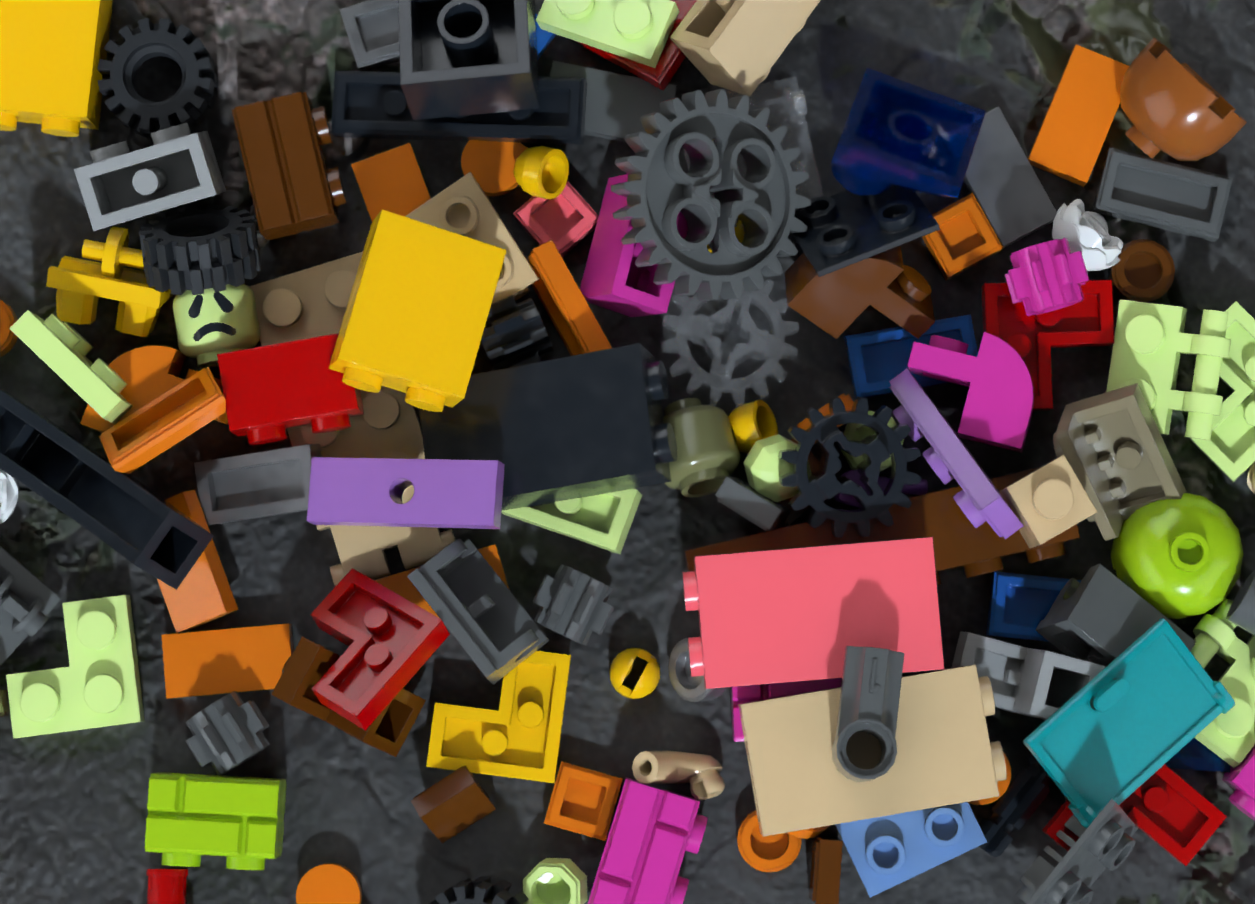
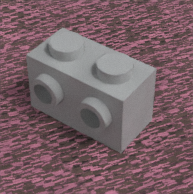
M183 123L150 133L154 145L130 152L127 141L90 151L93 164L76 168L74 172L93 231L225 192L226 188L208 131L191 134L188 123Z

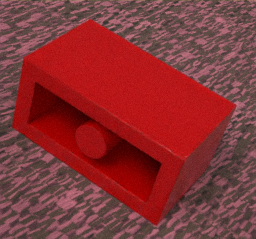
M339 333L217 354L223 394L226 399L229 431L238 437L247 435L249 445H256L287 439L286 428L311 424L312 433L314 434L350 428L349 417L364 415L360 389L343 383L344 373L328 369Z

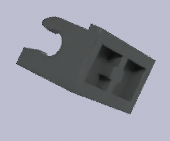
M460 538L455 540L420 568H416L407 575L466 653L493 685L549 641L470 539L465 542Z
M1101 564L1092 566L1081 580V583L1072 577L1060 591L1046 617L1040 621L1035 631L1065 655L1102 666H1108L1160 618H1164L1190 652L1196 643L1188 634Z

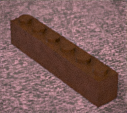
M1039 468L1000 476L990 480L997 490L1001 491ZM961 486L911 497L909 500L912 504L909 508L901 507L894 503L888 509L894 524L887 527L876 518L869 520L870 534L867 537H861L858 534L854 523L847 524V529L842 538L835 537L831 532V519L826 518L823 524L816 529L805 522L684 551L687 571L690 572L695 571L694 558L696 556L933 537L937 585L942 584L939 575L940 571L964 566L966 578L1003 570L1001 557L1026 551L1028 563L1066 555L1063 542L1080 538L1076 524L1047 542L1029 548L1019 530L1007 539H1004L1003 536L999 537L987 521L978 528H975L953 499V496L962 490Z

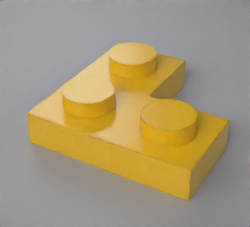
M535 651L503 677L499 711L435 703L426 767L456 771L460 767L466 766L471 773L555 783L571 655Z

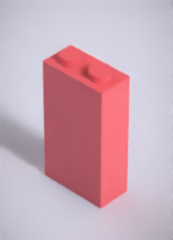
M933 537L696 556L694 558L695 571L682 572L685 610H698L700 637L688 638L691 677L704 676L705 689L842 678L846 646L873 647L904 653L902 673L944 669Z

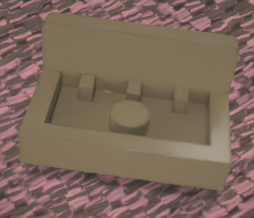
M1138 383L1065 406L1057 431L1053 435L1055 453L1057 458L1062 455L1066 457L1096 508L1097 513L1086 519L1089 522L1096 521L1105 541L1119 537L1123 521L1127 520L1137 509L1158 500L1181 499L1182 495L1186 493L1183 482Z

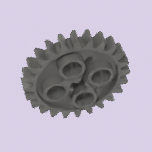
M725 89L706 92L705 96L701 90L682 94L681 100L676 97L660 102L661 114L653 112L640 117L646 133L640 131L627 134L625 137V141L635 152V155L618 158L614 163L619 169L629 174L627 182L611 186L612 192L627 197V206L614 212L613 218L631 220L633 227L621 239L622 244L640 243L643 250L638 255L635 265L637 267H644L657 263L658 266L653 282L656 285H662L675 281V295L679 297L694 295L697 292L699 301L718 300L720 295L723 300L741 298L743 289L746 292L763 289V276H780L783 273L777 256H796L798 253L795 245L787 238L788 235L807 231L808 226L794 217L795 209L811 205V200L796 194L795 188L796 185L809 179V174L802 171H792L790 165L800 155V147L783 150L780 143L785 137L788 127L781 125L767 129L766 125L770 109L763 107L749 112V96L745 94L728 100ZM712 138L717 142V147L712 141ZM681 147L686 150L689 156L690 167L687 174L682 170L679 163ZM738 154H741L746 162L747 171L745 178L741 177L737 169ZM710 193H714V198H710ZM679 212L684 215L687 221L688 230L685 239L680 236L677 230L676 221ZM737 217L744 226L745 234L742 243L738 241L735 235L734 226ZM708 244L710 248L713 250L712 253H710L707 249Z

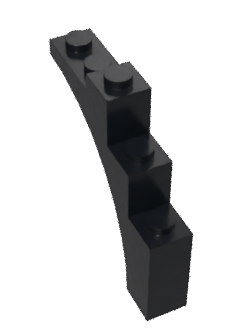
M0 387V469L71 517L131 563L177 590L214 536L134 476L115 471L109 460L88 448L55 422Z

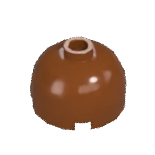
M1154 37L1136 56L1125 72L1121 84V108L1133 124L1125 132L1126 136L1152 159L1160 151L1179 161H1196L1214 154L1239 132L1247 123L1246 119L1234 112L1236 109L1189 65L1177 61L1170 54L1171 50Z

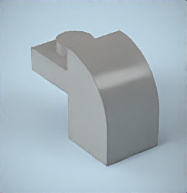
M960 631L951 668L976 665L978 677L988 676L990 679L995 707L1047 720L1106 666L1046 650L1026 648L970 632ZM1092 697L1090 700V705L1093 710H1095L1093 706V701L1096 697Z

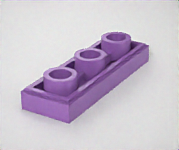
M905 369L889 381L891 384L889 388L901 403L899 407L892 411L893 415L900 424L904 423L910 427L911 431L908 435L914 442L925 436L931 447L922 453L923 457L945 485L955 478L961 486L962 490L954 495L953 499L973 526L978 528L987 521L999 537L1003 536L1004 539H1007L1024 525L911 372Z
M312 457L307 522L314 525L500 529L505 464L498 460ZM413 485V497L410 501L403 504L402 494L408 486Z

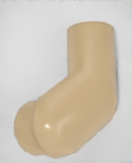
M643 751L633 761V775L640 783H690L691 794L697 800H706L718 796L725 788L724 780L719 773L723 767L711 755L677 751Z

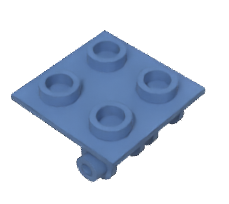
M968 802L835 824L870 898L987 843Z

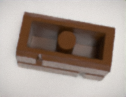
M296 92L275 97L269 101H258L231 109L259 231L266 240H273L299 234L302 231H311L340 223L336 206L347 204V199L339 168L327 169L322 145L333 143L325 107L313 108L306 92Z

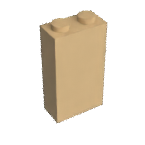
M976 665L902 676L895 736L897 744L895 762L886 774L865 782L847 779L837 770L832 760V745L836 737L841 687L738 704L760 834L763 837L999 797L997 781L1007 780L1006 763L1000 741L990 742L985 716L995 715V702L991 682L988 676L978 677ZM856 732L848 739L846 753L850 762L864 770L875 768L882 755L878 739L866 732Z

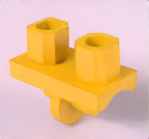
M112 226L105 243L88 239L84 240L82 258L102 261V263L64 256L58 267L50 266L48 268L46 287L57 289V317L64 322L79 325L93 323L96 320L98 299L102 297L119 301L115 330L125 334L146 337L154 330L161 306L173 294H171V289L159 292L155 290V286L149 287L146 282L145 271L124 267L128 266L144 270L142 250L128 247L129 233L126 228Z

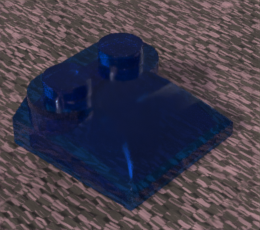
M867 68L832 159L831 171L833 176L845 189L857 195L881 194L894 184L925 194L957 198L986 111Z

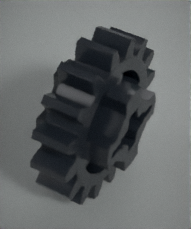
M858 396L853 403L851 411L845 410V406L839 397L830 398V414L823 416L815 408L809 407L805 411L811 426L806 431L799 427L790 426L788 433L798 441L795 450H780L778 456L793 464V472L779 477L780 485L787 487L797 486L799 491L788 503L790 507L796 511L809 505L812 511L809 514L807 524L816 529L823 524L826 518L831 519L832 535L840 538L843 537L848 523H854V527L861 537L869 536V520L876 518L887 527L892 526L894 522L888 509L894 503L905 508H909L912 504L909 498L901 492L904 484H919L921 481V476L907 470V462L921 456L920 449L903 447L901 441L911 431L910 427L903 423L890 428L887 424L891 418L892 409L884 405L876 410L873 416L868 415V399ZM846 423L862 424L873 429L876 433L872 436H867L861 441L849 440L838 429L837 425ZM816 442L822 450L819 470L808 479V456ZM834 443L837 448L842 449L849 455L854 457L863 456L864 460L857 466V469L861 475L859 479L864 485L865 490L862 486L844 476L836 478L835 473L841 469L842 465L838 459L840 454L834 447ZM891 456L892 469L890 479L885 490L882 491L878 485L880 466L882 462ZM838 493L853 495L862 508L841 510L830 507L823 501L827 498L831 499Z

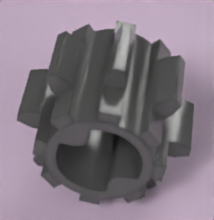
M561 564L554 578L545 575L536 593L533 603L539 605L540 608L534 621L586 646L592 632L602 634L614 607L607 604L613 588L578 570Z
M237 691L220 698L185 722L194 735L186 740L187 745L201 767L212 764L218 776L233 770L270 745L262 733L264 729L269 727L266 719L254 700L244 703Z

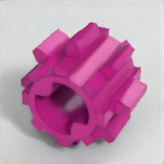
M1067 238L1042 242L1011 253L1010 259L1013 269L1008 270V273L1005 274L1013 304L1023 301L1027 316L1059 310L1079 303L1084 299L1081 285L1089 281V276L1082 252L1071 253Z

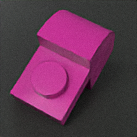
M986 332L983 333L977 357L967 355L969 346L967 343L947 337L931 335L929 345L914 342L907 366L911 373L969 387L958 429L959 437L1022 453L1032 418L1034 396L1030 373L1016 350L1007 342Z

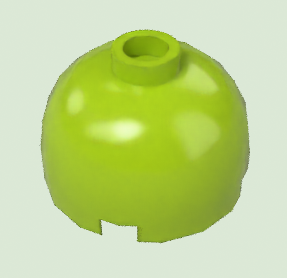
M1184 493L1181 499H1165L1149 503L1137 509L1127 520H1124L1119 537L1113 540L1111 560L1113 569H1116L1117 578L1165 617L1181 619L1205 614L1226 599L1240 577L1244 553L1239 530L1226 511L1204 496Z

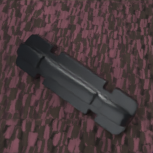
M1033 754L1028 759V762L1031 764L1027 770L1021 768L1009 784L1006 792L991 807V810L994 812L989 819L984 817L979 823L987 843L978 847L990 856L998 857L1005 851L1013 840L1010 836L1013 830L1020 831L1051 791L1047 786L1053 780Z

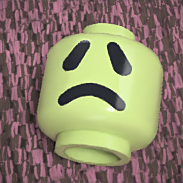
M227 284L224 291L215 292L213 288L204 289V294L192 295V290H186L182 295H176L173 300L172 308L179 350L185 356L196 358L198 367H218L217 354L254 348L260 340L254 292L248 285L242 284L235 287Z

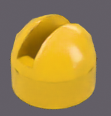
M545 146L531 147L524 150L516 159L513 174L517 184L526 193L544 199H554L562 193L566 186L569 175V163L567 156L560 149Z
M763 400L740 405L733 409L728 416L739 452L749 454L756 441L778 434L774 414Z
M629 648L621 651L613 659L609 671L610 681L614 689L622 696L631 699H640L651 694L659 683L661 673L657 659L650 652L641 648ZM638 656L648 663L634 690H631L622 685V683L630 673L634 660Z

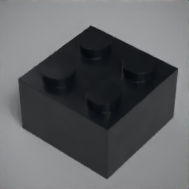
M398 0L400 85L413 120L540 108L535 0Z

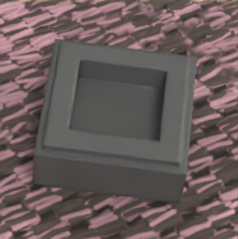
M726 476L715 494L718 497L717 501L765 531L781 528L791 512L790 509L779 502H775L756 492L748 483L738 477Z

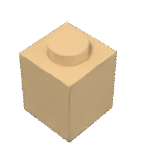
M1064 455L999 491L1024 525L1019 531L1029 548L1047 542L1097 513L1096 508Z

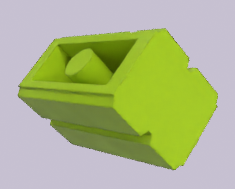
M167 772L151 773L148 788L145 852L162 853L161 865L199 867L201 865V855L227 856L226 868L265 870V858L276 859L281 857L283 851L286 779Z

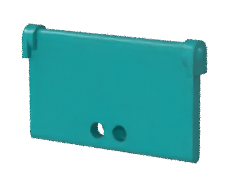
M1160 618L1026 737L1023 743L1070 801L1071 804L1068 808L1081 825L1087 829L1111 799L1120 805L1221 713L1226 714L1235 706V701L1220 681H1213L1169 623L1164 618ZM1092 697H1096L1093 701V706L1095 710H1093L1090 705V700Z

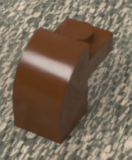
M900 245L821 277H818L803 252L784 272L787 305L835 339L869 305L917 339L935 323L931 287L918 271L910 266H903Z
M302 636L295 651L284 664L281 677L271 695L326 721L372 747L397 757L426 700L403 688L367 730H363L321 704L312 691L313 686L341 655Z

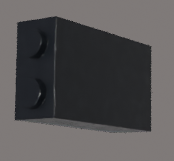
M640 343L473 374L470 377L465 398L453 408L444 405L442 412H432L419 408L425 459L498 460L505 464L502 511L671 482L669 462L677 461V444L671 424L663 422L661 399L669 397V383L665 366L661 360L655 361V357Z

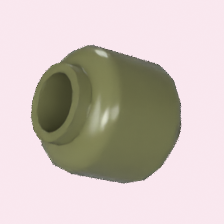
M685 398L669 404L664 409L665 416H663V422L670 423L673 428L677 444V461L669 462L671 482L664 484L671 489L681 490V494L685 497H701L717 492L726 476H730L735 472L740 462L739 449L728 415L720 407L702 405L701 400L698 398Z

